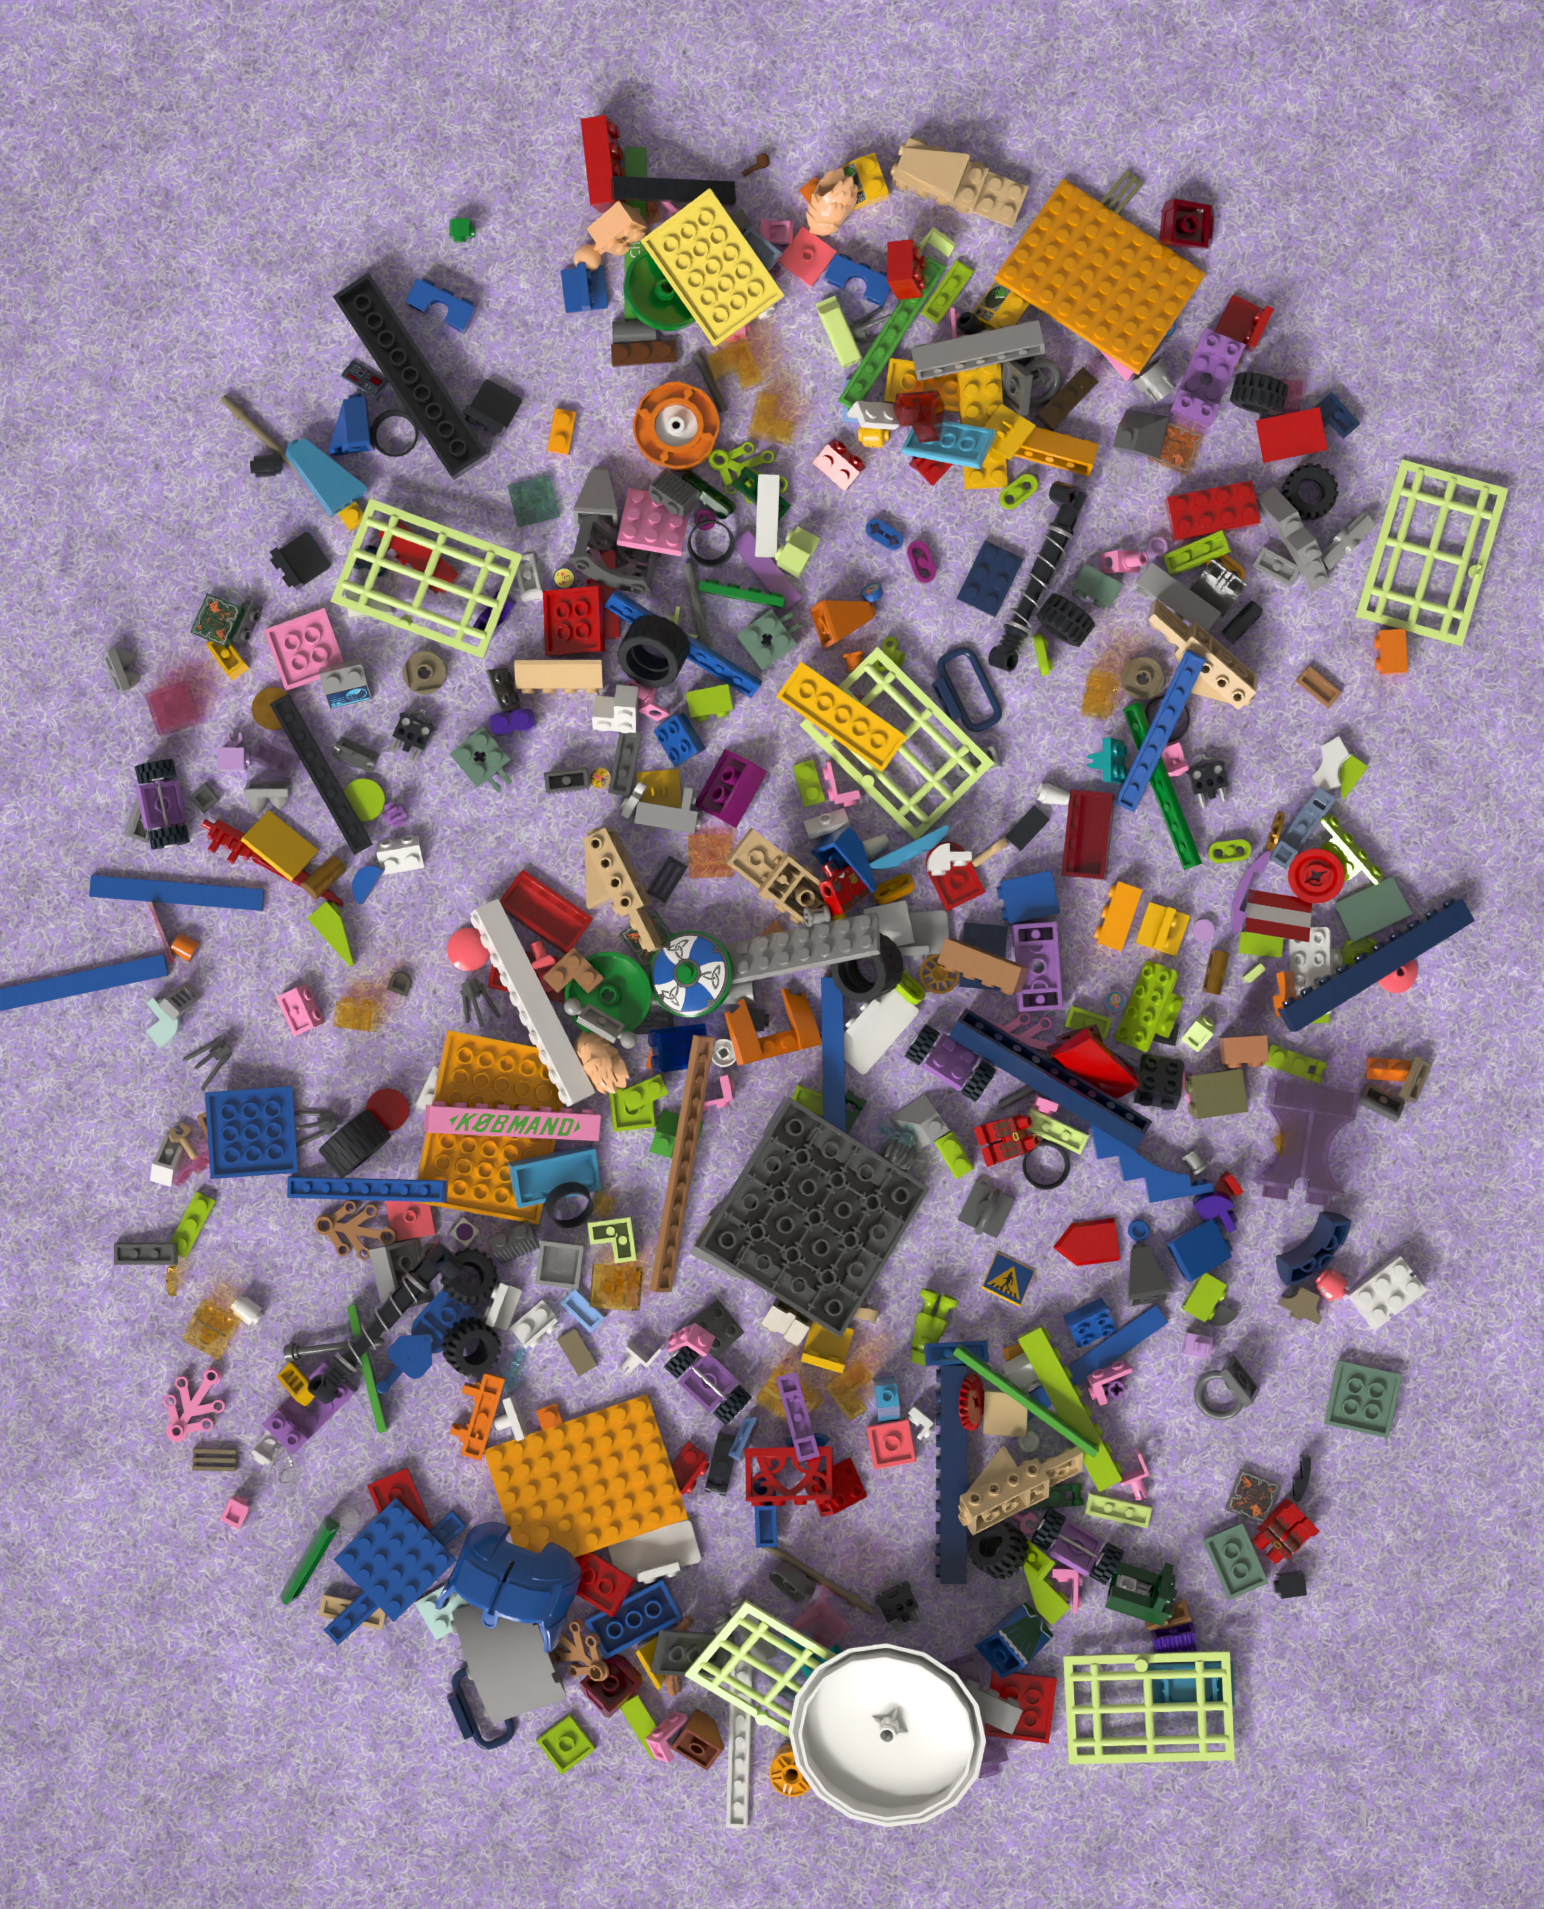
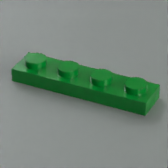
M707 579L706 582L700 581L699 590L702 593L780 609L786 608L787 600L782 598L783 594L770 592L769 595L762 594L760 589L749 587L748 591L742 590L740 585L728 583L727 586L719 585V581Z

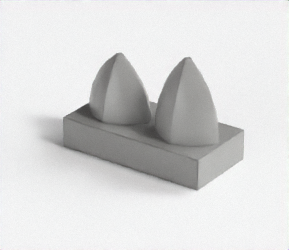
M114 648L107 650L103 658L119 696L133 688L139 682L141 675L133 671L123 670L135 660L137 653L128 650L116 651Z
M247 782L244 788V796L248 798L251 808L258 815L264 809L267 797L270 798L271 803L278 810H281L288 800L290 782Z

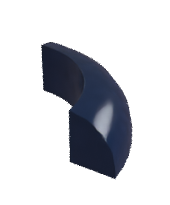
M1319 1212L1316 1225L1306 1240L1295 1249L1276 1255L1277 1272L1282 1282L1286 1286L1295 1285L1310 1279V1275L1321 1268L1323 1270L1335 1258L1333 1254L1339 1245L1343 1246L1350 1230L1351 1220L1341 1214Z

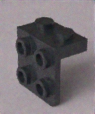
M485 380L471 405L467 404L463 410L466 416L465 420L475 426L480 424L485 427V432L494 437L496 435L503 437L520 408L522 399L491 380Z
M309 532L303 533L280 550L276 547L270 551L272 555L271 563L276 570L281 568L285 574L282 576L284 582L289 588L293 586L296 590H299L331 567V563Z
M1143 1054L1140 1060L1138 1079L1141 1086L1136 1089L1133 1103L1142 1106L1160 1107L1164 1110H1176L1181 1098L1184 1062L1179 1059Z

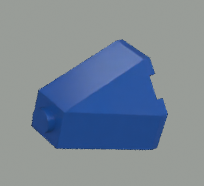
M352 394L348 396L349 399H343L329 447V454L332 457L374 451L368 403L365 396L361 397V394Z

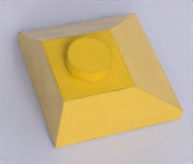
M659 1632L638 1644L635 1652L657 1690L662 1688L665 1675L654 1674L650 1671Z

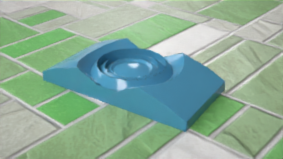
M948 825L870 863L871 870L897 868L900 864L927 850L930 851L949 831Z
M1204 1661V1669L1222 1668L1221 1661ZM1230 1661L1232 1706H1235L1233 1661ZM1195 1662L1148 1663L1147 1670L1195 1669ZM1222 1677L1205 1678L1206 1702L1223 1701ZM1196 1678L1152 1679L1153 1703L1197 1702Z

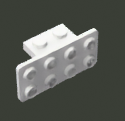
M1329 927L1310 928L1309 942L1290 939V971L1294 973L1295 980L1294 998L1301 995L1300 991L1310 985L1314 987L1319 984L1318 979L1321 977L1335 974V969L1342 965L1343 958L1340 949H1331V929Z
M895 989L871 1002H865L860 1007L862 1013L857 1018L853 1016L845 1025L848 1029L844 1032V1060L860 1074H866L919 1013L918 1008L907 1002Z
M690 1520L681 1521L669 1525L667 1528L663 1527L608 1546L612 1564L636 1580L638 1579V1582L644 1581V1584L656 1581V1577L665 1575V1578L678 1575L677 1571H680L681 1567L698 1563L701 1560Z

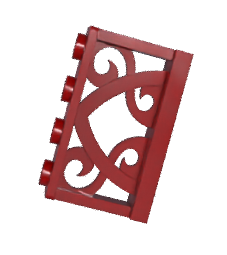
M795 1447L744 1448L745 1501L751 1502V1506H764V1502H773V1506H785L786 1501H794V1505H807V1501H816V1505H829V1501L834 1500L833 1447H818L820 1456L808 1459V1463L805 1465L810 1467L809 1470L800 1466ZM822 1457H826V1475L817 1472ZM753 1458H757L762 1473L753 1477ZM787 1458H792L795 1468L806 1474L790 1490L781 1485L773 1476L785 1467ZM777 1459L779 1466L770 1471L769 1468L774 1467L771 1464L772 1460ZM815 1476L821 1477L826 1483L825 1490L819 1494L812 1491L814 1485L820 1487L819 1483L813 1480ZM765 1477L767 1481L762 1482L760 1488L766 1486L767 1493L759 1495L754 1490V1484L758 1479ZM804 1489H805L806 1493L808 1494V1495H799V1496H796L797 1494H799V1493H800L801 1491H803ZM774 1490H777L779 1493H781V1494L784 1495V1496H772V1495H773V1493H774Z

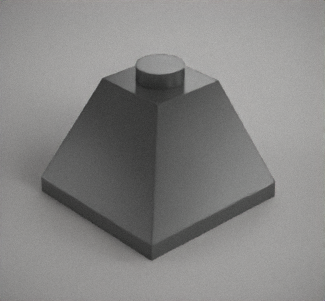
M1127 409L1118 425L1113 447L1118 452L1160 459L1169 416Z

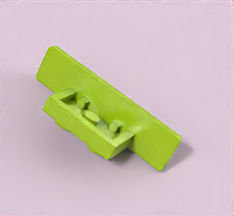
M1329 812L1320 819V822L1333 837L1320 848L1326 851L1329 850L1342 862L1345 871V882L1363 870L1377 886L1384 879L1382 870L1369 860L1368 854L1364 849L1356 845L1353 836L1349 832L1344 831L1340 826L1339 820L1335 816H1331Z

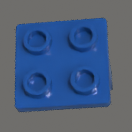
M585 263L576 264L577 268L561 270L566 313L608 308L603 265H600L593 272L590 269H586Z
M684 712L675 714L654 730L657 740L662 745L674 767H678L686 760L706 749Z
M1103 1298L1063 1315L1077 1348L1087 1346L1093 1341L1109 1336L1117 1330L1110 1310Z

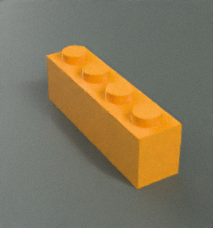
M1035 427L1015 456L1089 477L1099 444L1093 443L1090 440L1071 437L1068 434L1053 432L1046 428Z

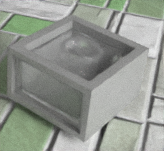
M542 1239L540 1241L535 1284L579 1289L585 1244Z

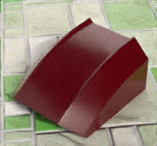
M1175 198L1165 201L1161 210L1159 235L1161 243L1178 247L1209 249L1213 240V206Z
M618 1654L603 1660L609 1668V1675L605 1680L594 1681L587 1675L580 1681V1689L583 1694L608 1718L613 1716L643 1683L642 1675L625 1657Z

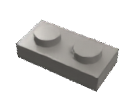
M1265 547L1261 549L1252 566L1288 587H1291L1300 571L1296 564Z

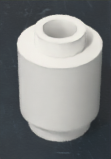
M240 1295L230 1307L234 1311L233 1314L249 1326L252 1323L256 1325L263 1316L261 1313L263 1308L247 1296L244 1298Z

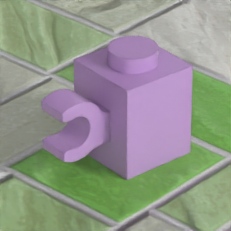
M231 733L226 734L228 747H218L219 770L247 771V766H250L251 756L250 753H247L246 748H238L244 739L242 733H238L237 741L231 740Z
M1185 1331L1182 1347L1183 1354L1210 1359V1354L1214 1355L1216 1342H1213L1212 1336Z

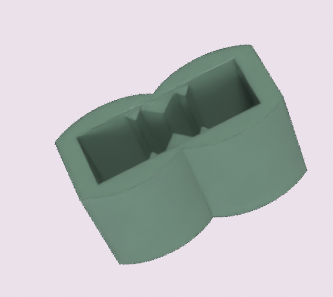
M1084 564L1072 589L1075 590L1074 594L1082 599L1089 597L1094 600L1093 604L1104 610L1105 607H1111L1123 584Z

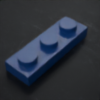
M987 1340L924 1344L926 1366L965 1364L953 1355V1351L958 1344H961L985 1363H988Z

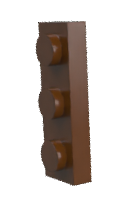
M675 340L611 344L612 367L677 363Z

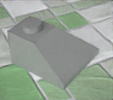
M925 1094L889 1117L908 1148L914 1152L919 1151L950 1131Z

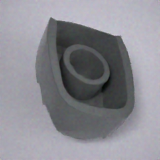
M780 1562L769 1574V1579L795 1603L810 1599L815 1592V1582L808 1580L803 1571L787 1562Z

